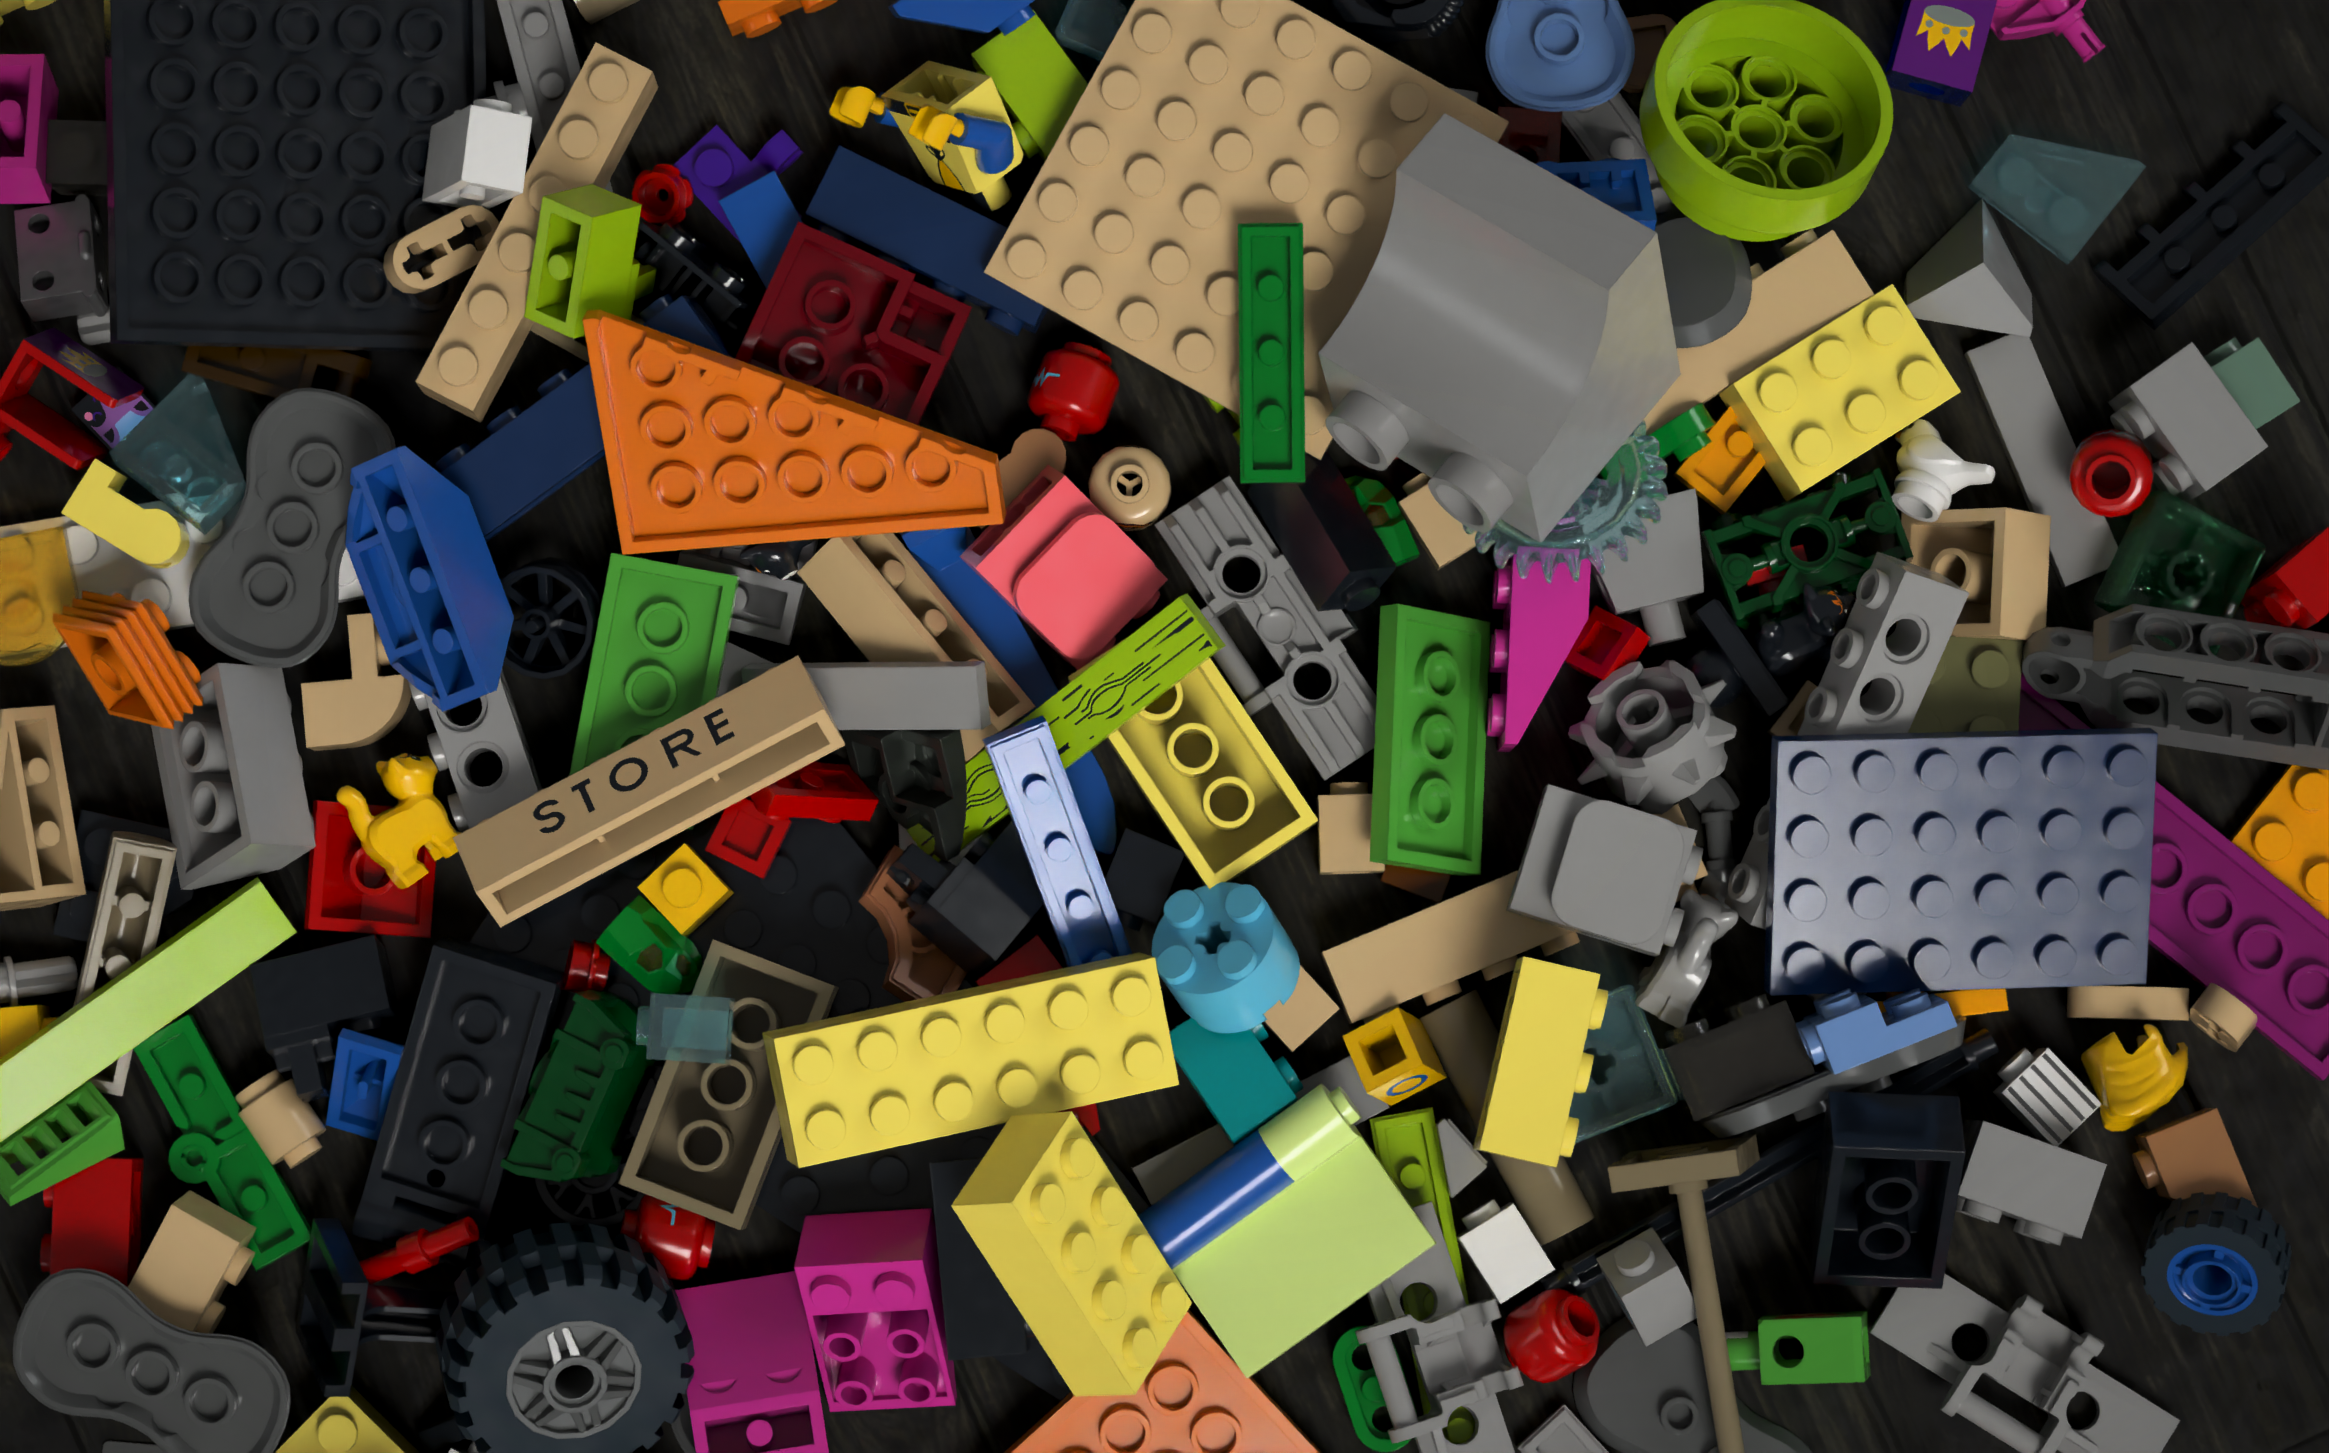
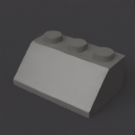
M216 663L201 674V681L196 684L203 696V706L193 705V714L184 713L183 722L174 720V729L151 725L172 843L177 847L175 860L181 890L198 889L280 870L316 847L314 820L309 812L302 775L303 762L297 749L291 717L292 705L286 691L282 668Z

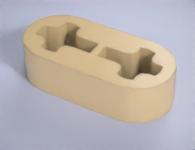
M478 205L460 207L396 240L389 246L384 255L383 264L386 278L393 287L403 293L416 294L456 276L479 263L499 225V221L491 211ZM461 219L467 227L477 225L481 230L482 236L476 239V248L472 244H466L453 251L447 240L464 230ZM407 247L413 255L433 248L438 259L421 269L424 280L419 272L408 274L405 271L403 262L410 258Z
M2214 983L2208 985L2191 1007L2189 1015L2190 1020L2198 1028L2233 1052H2237L2256 1027L2258 1020L2256 1014L2250 1008Z
M2135 986L2067 987V1018L2189 1021V988Z

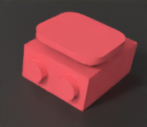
M1047 465L1005 509L1006 517L1004 524L989 525L959 556L1063 660L1077 670L1111 649L1116 641L1114 636L1131 619L1140 618L1155 605L1160 596L1158 590L1168 580L1155 566L1154 562L1111 519L1106 517L1064 474L1050 465Z

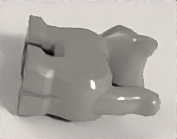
M1692 889L1685 891L1680 903L1677 905V908L1684 910V916L1674 946L1670 947L1663 944L1660 955L1656 956L1652 965L1644 967L1638 981V985L1641 987L1636 992L1635 1004L1638 1007L1679 1029L1684 1027L1688 1012L1709 975L1712 965L1710 958L1712 943L1723 937L1737 923L1739 918L1737 911L1724 908L1718 899L1707 894H1698Z

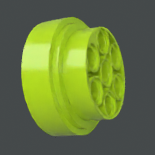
M1715 0L1695 9L1685 16L1666 37L1645 84L1640 104L1642 138L1651 161L1655 166L1658 179L1670 200L1684 215L1701 227L1718 235H1726L1731 239L1749 242H1764L1785 238L1797 232L1826 224L1847 211L1866 189L1888 145L1893 125L1891 91L1880 64L1869 48L1857 35L1837 19L1813 6L1796 0Z

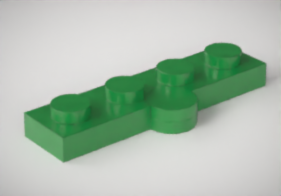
M190 1014L184 1016L134 1047V1051L176 1127H179L183 1133L173 1143L169 1151L168 1162L171 1171L178 1179L186 1183L200 1184L207 1182L221 1208L257 1228L247 1248L255 1252L252 1260L255 1270H261L309 1243L311 1228L276 1164H271L238 1115L243 1109L235 1099L237 1094L194 1016Z

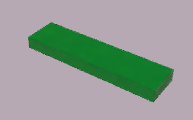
M1303 223L1238 224L1240 483H1305Z

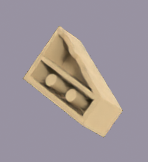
M55 705L0 709V911L42 907L85 895L86 890Z

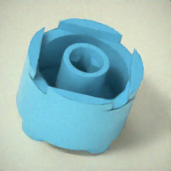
M1221 882L1211 889L1205 885L1193 891L1188 889L1177 891L1166 901L1164 916L1160 920L1153 937L1152 957H1155L1159 976L1186 1014L1208 1031L1237 1033L1252 1029L1266 1021L1267 1018L1264 1013L1279 1000L1282 1005L1285 1004L1292 995L1298 981L1300 971L1299 956L1290 937L1257 888L1248 884Z

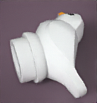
M1917 419L1894 436L1896 441L1901 443L1902 447L1897 452L1896 461L1900 474L1894 482L1895 491L1892 495V500L1900 511L1914 519L1923 522L1937 521L1942 510L1949 508L1952 494L1970 485L1992 483L1996 472L1992 466L1967 462L1960 458L1942 441L1939 432L1926 420Z

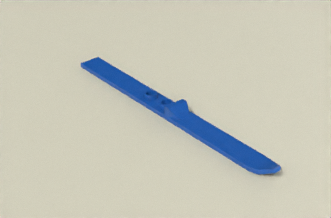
M775 171L718 201L766 290L798 221L803 223ZM960 527L899 532L913 558L1036 706L1025 717L1059 692L1016 612L959 557L976 540L970 528ZM1090 751L1066 769L1065 772L1094 851L1099 855L1114 858L1119 844L1116 806L1106 777L1092 751Z

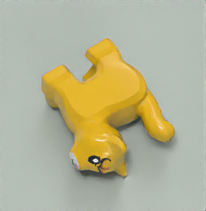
M408 753L395 756L388 762L378 761L376 763V769L382 778L386 790L398 800L397 805L376 816L371 815L366 799L361 792L348 785L341 787L336 795L337 801L347 809L351 825L360 839L366 854L385 868L391 881L400 889L410 887L429 873L426 866L417 860V853L421 846L424 845L434 861L442 857L446 859L458 852L453 837L461 834L450 824L444 806L433 793L434 779L438 772L436 764L429 756L418 757Z

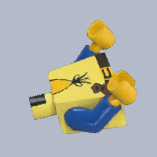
M927 61L887 92L880 93L878 97H876L873 91L862 86L841 87L837 91L829 110V114L833 118L850 126L862 128L869 112H871L875 122L900 128L928 176L935 183L969 192L979 212L987 213L999 209L1012 197V193L1003 176L1021 163L1024 154L991 76Z

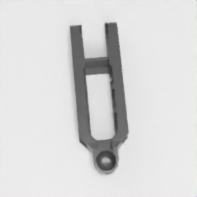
M2131 604L2094 620L2090 631L2066 627H2045L2032 633L2025 642L2022 672L2026 681L2035 691L2046 698L2079 703L2088 720L2097 729L2151 728L2158 733L2157 744L2329 770V634ZM2150 635L2166 637L2175 644L2177 649L2171 651L2155 649L2148 644L2145 637ZM2214 645L2228 646L2235 650L2241 659L2235 661L2220 659L2210 651L2209 647ZM2277 655L2295 657L2304 665L2305 669L2299 671L2285 669L2278 665L2273 657ZM2134 669V670H2141V671L2154 672V673H2160V674H2167V675H2173V676H2180V677H2183V679H2182V678H2176V677L2163 676V675L2150 674V673L2137 672V671H2132V670ZM2040 675H2051L2055 677L2057 682L2047 684L2041 679ZM2197 679H2199V680H2206V681H2212V682L2225 683V684L2238 685V686H2245V687H2247V688H2241V687H2234V686H2228V685H2221V684H2215V683L2202 682V681H2197ZM2261 689L2271 690V691H2278V692H2284V693H2291V694H2295V696H2293V695H2287V694L2274 693V692L2261 691ZM2127 699L2143 700L2149 703L2155 712L2149 715L2135 713L2128 709L2123 701ZM2192 708L2207 710L2214 714L2218 722L2214 724L2199 723L2189 716L2187 710ZM2255 718L2271 720L2279 726L2281 732L2277 734L2263 733L2257 730L2250 720Z

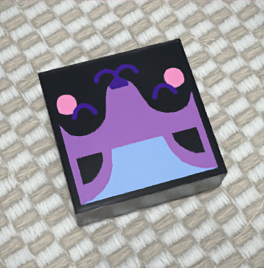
M116 367L118 370L126 374L120 367ZM142 392L139 398L116 408H110L90 394H87L71 409L110 452L118 458L165 415L144 392Z

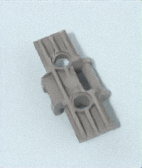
M1226 477L1156 523L1154 526L1207 604L1200 611L1226 645L1214 654L1213 657L1244 702L1242 706L1249 717L1272 703L1324 781L1374 749L1377 697L1341 642L1342 639H1346L1354 634L1358 628L1348 613L1344 614L1341 609L1320 612L1316 610L1284 555L1281 554L1231 477ZM1235 557H1247L1253 560L1259 568L1260 581L1249 592H1234L1224 583L1222 576L1223 568L1228 561ZM1233 607L1239 611L1245 621L1248 620L1274 659V665L1282 678L1266 688L1263 687L1218 619L1220 615ZM1309 663H1317L1323 666L1331 678V686L1328 693L1315 700L1306 699L1299 695L1293 683L1294 674L1297 669Z
M1432 1201L1413 1207V1210L1437 1244L1367 1293L1376 1322L1373 1325L1355 1331L1358 1343H1366L1393 1428L1388 1430L1391 1443L1415 1438L1419 1453H1515L1495 1393L1507 1389L1512 1390L1524 1384L1518 1366L1508 1367L1504 1364L1491 1325L1493 1320L1501 1317L1496 1299L1490 1298L1466 1305ZM1413 1283L1424 1284L1431 1290L1434 1297L1432 1312L1421 1321L1414 1319L1411 1314H1404L1400 1305V1297L1403 1290ZM1404 1330L1407 1332L1431 1405L1429 1413L1419 1417L1416 1415L1390 1336ZM1462 1406L1472 1414L1475 1428L1472 1436L1466 1442L1453 1444L1444 1437L1442 1428L1448 1426V1419L1451 1413Z
M1944 1274L1942 1289L1896 1287L1869 1331L1875 1337L1952 1384L1941 1404V1411L1951 1417L1956 1413L1960 1414L2020 1453H2055L2056 1450L2061 1453H2161L2180 1422L2173 1415L2089 1364L2093 1356L2097 1357L2105 1343L2089 1332L2078 1335L2042 1312L2044 1304L2028 1294L2019 1297L2010 1310L2006 1312ZM1967 1323H1974L1980 1326L1987 1337L1985 1352L1979 1358L1972 1361L1960 1359L1954 1353L1951 1343L1955 1330ZM1982 1373L2048 1414L2049 1418L2040 1433L2032 1430L1971 1391ZM2077 1392L2089 1394L2095 1401L2097 1409L2093 1422L2083 1429L2071 1428L2066 1416L2067 1406Z

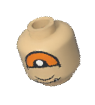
M1135 445L1115 447L1103 454L1093 466L1088 482L1090 501L1121 530L1127 532L1143 530L1157 522L1167 510L1171 496L1170 475L1162 459L1149 449ZM1133 474L1138 477L1129 481L1123 475ZM1118 482L1126 487V495H1123L1118 490ZM1142 484L1140 492L1132 496L1133 488Z

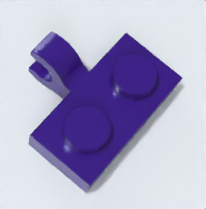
M716 125L673 166L680 170V176L683 179L690 181L693 193L740 242L718 201L772 171H775L776 175L779 176L803 152L781 130L750 161L720 127ZM797 211L802 222L805 221V219Z

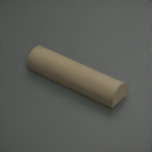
M114 831L111 833L74 1006L155 950L177 847L173 843L135 832ZM133 1049L88 1081H91L100 1093L123 1096Z
M1475 989L1419 1019L1475 1128L1478 1129L1499 1032ZM1489 1153L1521 1216L1540 1246L1573 1231L1595 1218L1564 1156H1559L1557 1167H1548Z

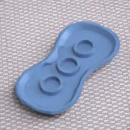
M1499 0L1487 35L1485 57L1493 82L1500 92L1513 103L1539 111H1576L1600 105L1612 99L1624 87L1632 71L1635 58V44L1631 27L1618 0Z

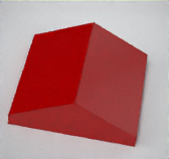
M313 801L312 817L314 820L316 847L310 850L304 929L431 938L436 861L432 859L424 845L420 847L417 853V860L426 866L429 873L410 887L400 889L391 881L385 868L373 861L364 851L361 841L351 825L345 806L340 802ZM368 805L369 811L373 816L393 808L391 806Z

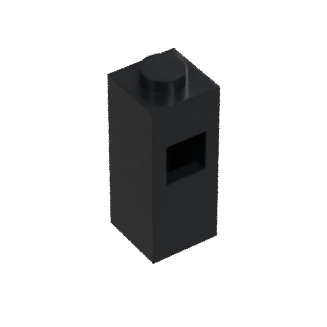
M1327 450L1321 461L1305 452V483L1252 484L1247 491L1249 497L1318 612L1339 609L1358 611L1369 606L1379 597L1380 587L1397 566Z

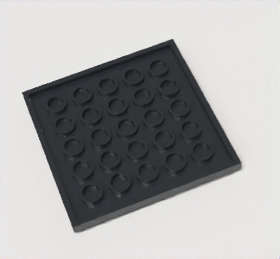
M104 0L110 344L432 352L477 265L426 291L411 294L403 293L396 289L386 278L383 268L384 255L389 246L396 240L458 209L457 207L422 201L431 126L451 116L455 110H462L469 105H473L474 100L487 97L484 0ZM461 219L464 230L447 240L452 250L454 251L466 244H472L476 248L475 241L482 236L477 225L467 227ZM407 247L410 258L403 262L405 271L408 274L419 272L424 280L421 269L438 259L433 248L413 255Z

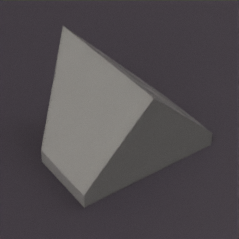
M1981 198L1907 272L1904 282V302L1916 319L2030 337L2033 328L2032 293L1983 198Z

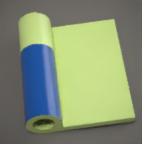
M1322 1083L1137 1215L1171 1270L1175 1273L1246 1378L1253 1376L1437 1244L1354 1125L1355 1122L1362 1118L1361 1114L1340 1086L1330 1092Z

